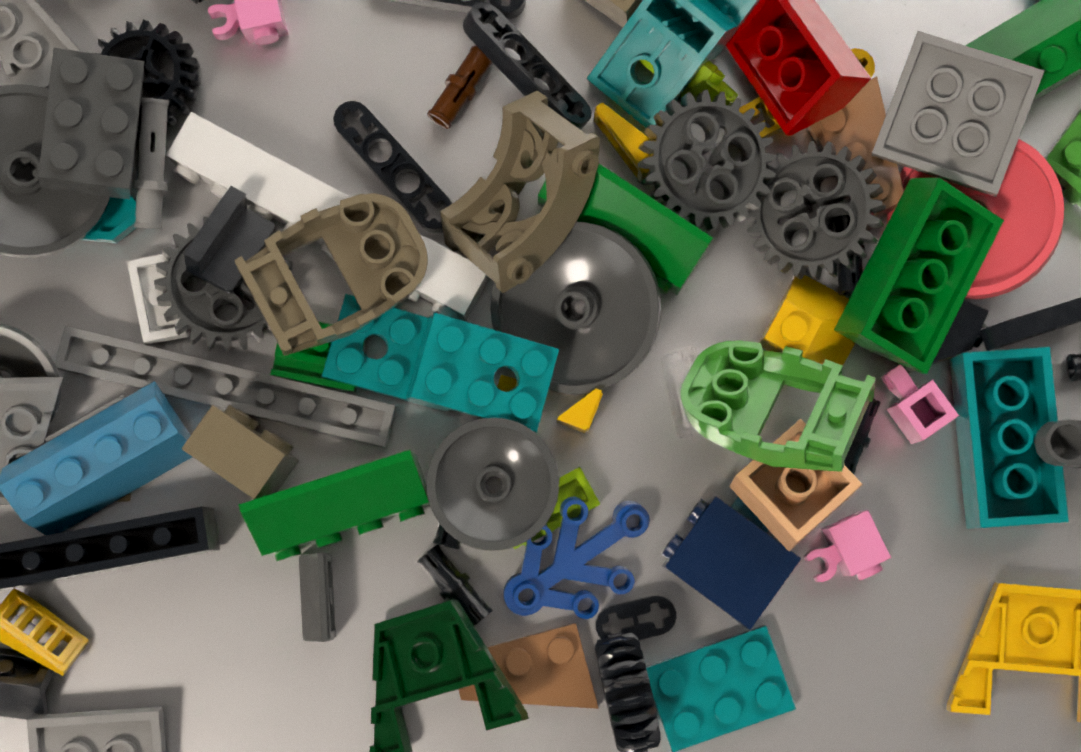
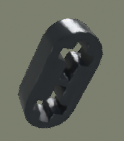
M659 595L611 605L602 609L597 615L595 630L600 639L611 635L610 631H603L602 624L609 622V614L616 613L618 619L632 617L634 625L621 628V634L632 632L638 637V640L663 635L669 632L675 625L677 619L676 609L667 598ZM657 603L660 609L668 610V616L662 619L663 626L656 627L652 621L639 623L637 616L651 612L650 604Z

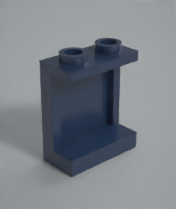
M717 496L712 497L708 503L701 498L687 517V520L692 525L685 535L681 537L676 533L662 551L661 555L667 558L662 567L722 609L740 625L751 630L801 558L792 551H788L780 542Z

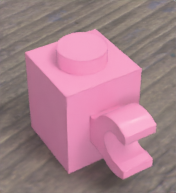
M234 0L235 3L215 4L208 8V13L212 19L219 17L227 18L224 26L212 29L213 35L218 40L231 38L239 26L249 44L268 45L278 41L281 36L289 35L281 0Z
M901 364L881 376L887 388L900 399L886 410L911 444L924 441L959 416L934 380L917 388Z
M868 510L858 511L822 528L821 530L829 546L810 550L803 556L805 561H811L817 557L825 561V570L813 577L815 582L830 580L836 573L837 565H839L843 576L857 575L859 580H863L882 571L880 563L891 558Z

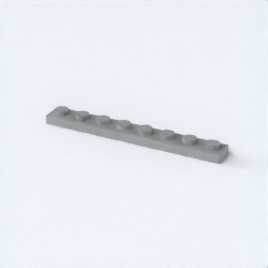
M68 326L64 328L55 360L56 367L61 370L140 389L155 381L164 395L210 406L214 405L222 409H226L228 405H231L247 415L387 448L397 408L395 405Z

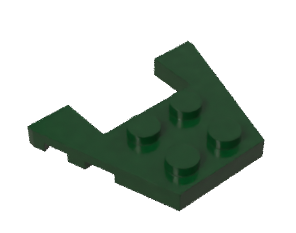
M449 600L374 624L372 680L376 681L375 707H371V724H375L374 745L370 746L369 752H412L402 706L472 685L475 686L486 731L529 719L526 709L458 600Z

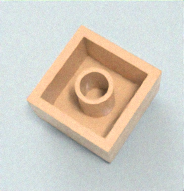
M802 419L798 420L773 443L786 445L788 440L798 442L806 423ZM752 460L735 475L729 487L788 551H791L846 502L863 484L845 465L842 472L772 467Z

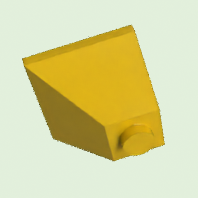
M806 275L802 279L794 276L758 343H761L762 348L767 351L782 353L785 346L803 350V358L823 364L825 359L844 365L855 343L834 331V328L849 298L838 295V292Z

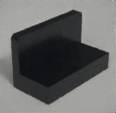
M230 186L184 252L186 270L228 294L234 293L243 279L234 260L242 256L244 261L260 252L265 247L264 240L275 232V224L247 209L246 193Z
M0 648V716L27 720L32 715L48 714L45 691L54 671L14 649Z

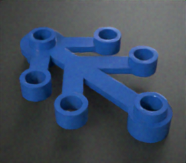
M578 497L566 498L560 506L562 522L553 564L539 573L542 550L547 548L552 542V532L545 524L542 528L545 530L544 539L541 542H533L531 539L526 541L521 572L512 576L505 584L503 597L507 607L513 613L521 616L532 615L543 606L571 610L579 618L590 619L597 614L599 609V602L592 592L580 590L573 594L549 588L562 579L609 586L616 594L630 592L635 580L633 574L626 567L618 565L607 568L585 563L625 536L635 538L642 535L647 530L650 522L646 509L636 501L627 500L621 502L613 511V522L575 548L579 525L587 519L588 507ZM573 504H579L581 506L580 514L575 518L568 517V508ZM633 514L639 515L640 521L638 525L628 528L626 526L627 518ZM618 574H626V583L622 586H615L613 583L614 578ZM523 589L533 590V596L530 600L521 601L518 599L519 593ZM582 599H591L592 604L589 609L585 611L578 609V604Z

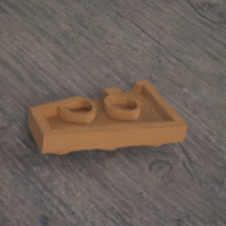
M876 76L843 109L807 127V130L821 152L828 141L832 142L835 146L836 155L846 146L852 152L850 161L860 155L866 162L862 171L872 168L877 176L870 184H880L884 191L879 196L873 198L874 200L882 201L886 205L885 210L874 213V216L880 218L896 208L904 191L898 165L872 156V151L886 117Z
M576 623L487 647L522 704L599 709ZM474 685L458 689L461 700L478 701Z

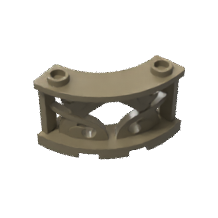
M535 91L502 107V129L493 155L497 160L493 170L486 180L480 177L467 193L440 211L445 245L453 252L460 251L496 283V288L502 293L527 281L532 273L542 266L565 240L586 204L599 165L600 138L594 133L585 134L548 107V98L539 91ZM558 142L564 145L561 148H557ZM545 174L547 199L542 210L533 217L516 221L520 208L518 195L526 182L535 181ZM483 235L484 237L478 243L474 241L476 238ZM495 247L499 253L492 257L489 252Z

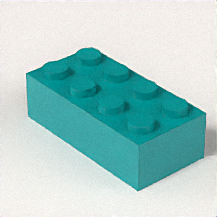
M1050 347L966 352L949 359L954 409L959 415L955 418L966 529L1069 522L1063 466H1054L1042 461L1036 453L1034 444L1037 431L1045 423L1058 421Z

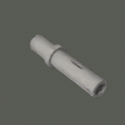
M141 98L138 178L133 180V189H137L136 222L134 227L162 229L163 191H168V183L164 182L169 101ZM152 133L155 134V149L153 153L150 151Z

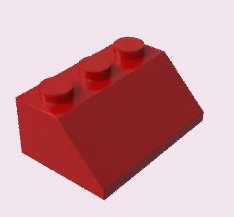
M760 0L726 44L727 49L787 136H792L840 111L871 80L869 74L815 0Z

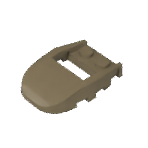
M375 193L359 194L340 200V205L319 212L315 208L301 215V220L282 232L278 230L265 239L266 247L248 260L244 261L242 256L234 260L240 275L245 281L284 356L350 336L406 300L417 289L427 270V249L409 214L394 199ZM321 238L361 308L360 311L324 329L318 323L283 256Z

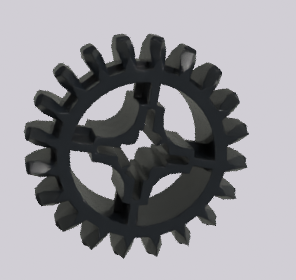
M143 19L139 30H137L132 22L126 21V32L122 34L116 28H111L110 33L113 39L109 43L106 40L98 39V45L102 48L100 55L127 58L138 52L136 56L129 59L144 61V75L146 76V72H149L153 77H148L143 81L142 98L162 95L159 99L169 101L167 121L170 125L176 126L177 120L173 115L178 110L184 115H189V109L184 102L185 100L197 101L198 95L191 87L201 85V78L198 74L194 73L200 69V64L196 58L191 57L194 53L193 48L189 43H182L183 37L179 32L173 31L169 33L167 26L159 23L153 29L152 24ZM164 53L172 57L174 64L173 80H169L164 73H161L164 64L161 59ZM142 103L140 107L138 133H140Z
M620 632L597 640L595 645L597 664L617 749L620 752H648V749L658 747L661 740L659 722L638 637L632 632L621 634Z

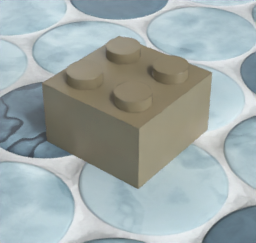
M212 405L181 448L253 499L278 492L299 462L297 458L290 454L294 448L291 444L266 429L262 434L255 430L259 422L231 405H228L226 410Z

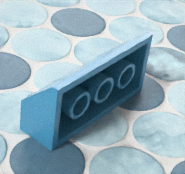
M154 381L3 467L0 475V491L24 523L44 535L61 533L192 458L191 455L181 449L191 435Z

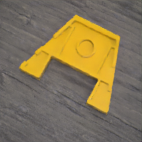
M994 583L947 701L946 710L958 713L990 715L993 669L1079 676L1077 722L1081 723V590Z

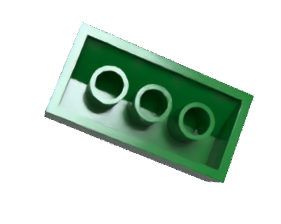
M1041 0L965 46L1044 70L1033 100L1034 102L1081 74V0Z
M601 164L598 165L589 197L576 221L610 228L631 241L649 262L656 276L660 293L667 295L669 291L676 296L679 294L705 255L713 237ZM546 180L538 193V205L542 208L547 199Z
M940 177L910 178L834 331L868 351L922 374H927L1004 220Z
M411 450L238 504L241 515L261 555H275L276 562L300 555V546L315 541L318 548L343 541L341 533L357 528L359 535L382 529L384 528L382 520L396 515L399 516L400 522L425 514L423 507L430 505L427 485L418 456Z

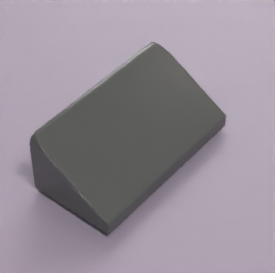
M330 553L300 555L299 575L303 640L311 642L331 641L336 637L332 555Z

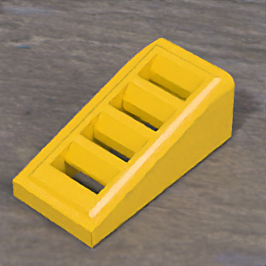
M601 102L595 107L594 123L639 183H641V180L650 175V170L638 167V163L649 157V154L642 152L638 148L644 141L652 140Z
M15 588L0 604V642L62 676L66 674L89 643L88 638L30 596ZM16 615L20 616L14 624L11 623ZM30 623L36 625L29 635L23 632ZM46 632L51 633L52 636L44 646L38 643ZM62 640L69 643L59 656L52 653Z

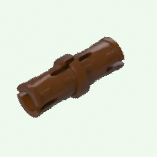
M477 46L471 47L470 52L456 73L450 74L445 80L446 88L432 109L427 113V116L442 128L450 129L452 122L466 101H472L477 94L476 86L490 65L493 64Z

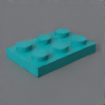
M766 625L646 666L653 699L672 752L691 747L796 709Z

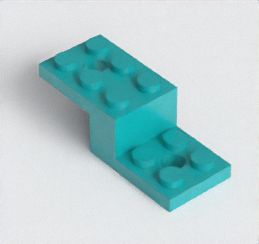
M643 0L586 79L645 128L649 125H657L653 116L660 110L667 113L666 105L672 100L678 99L704 63L716 58L760 0ZM639 60H647L653 65L654 77L649 83L642 82L636 76L635 66Z
M345 294L337 322L361 310L353 295ZM392 308L350 336L332 341L321 377L443 412L454 410L482 419L503 418L512 420L537 433L559 349L438 313L425 317ZM372 335L381 337L387 346L386 354L380 359H371L366 356L363 351L365 338ZM501 367L511 369L517 378L515 387L509 392L501 391L494 383L495 372Z

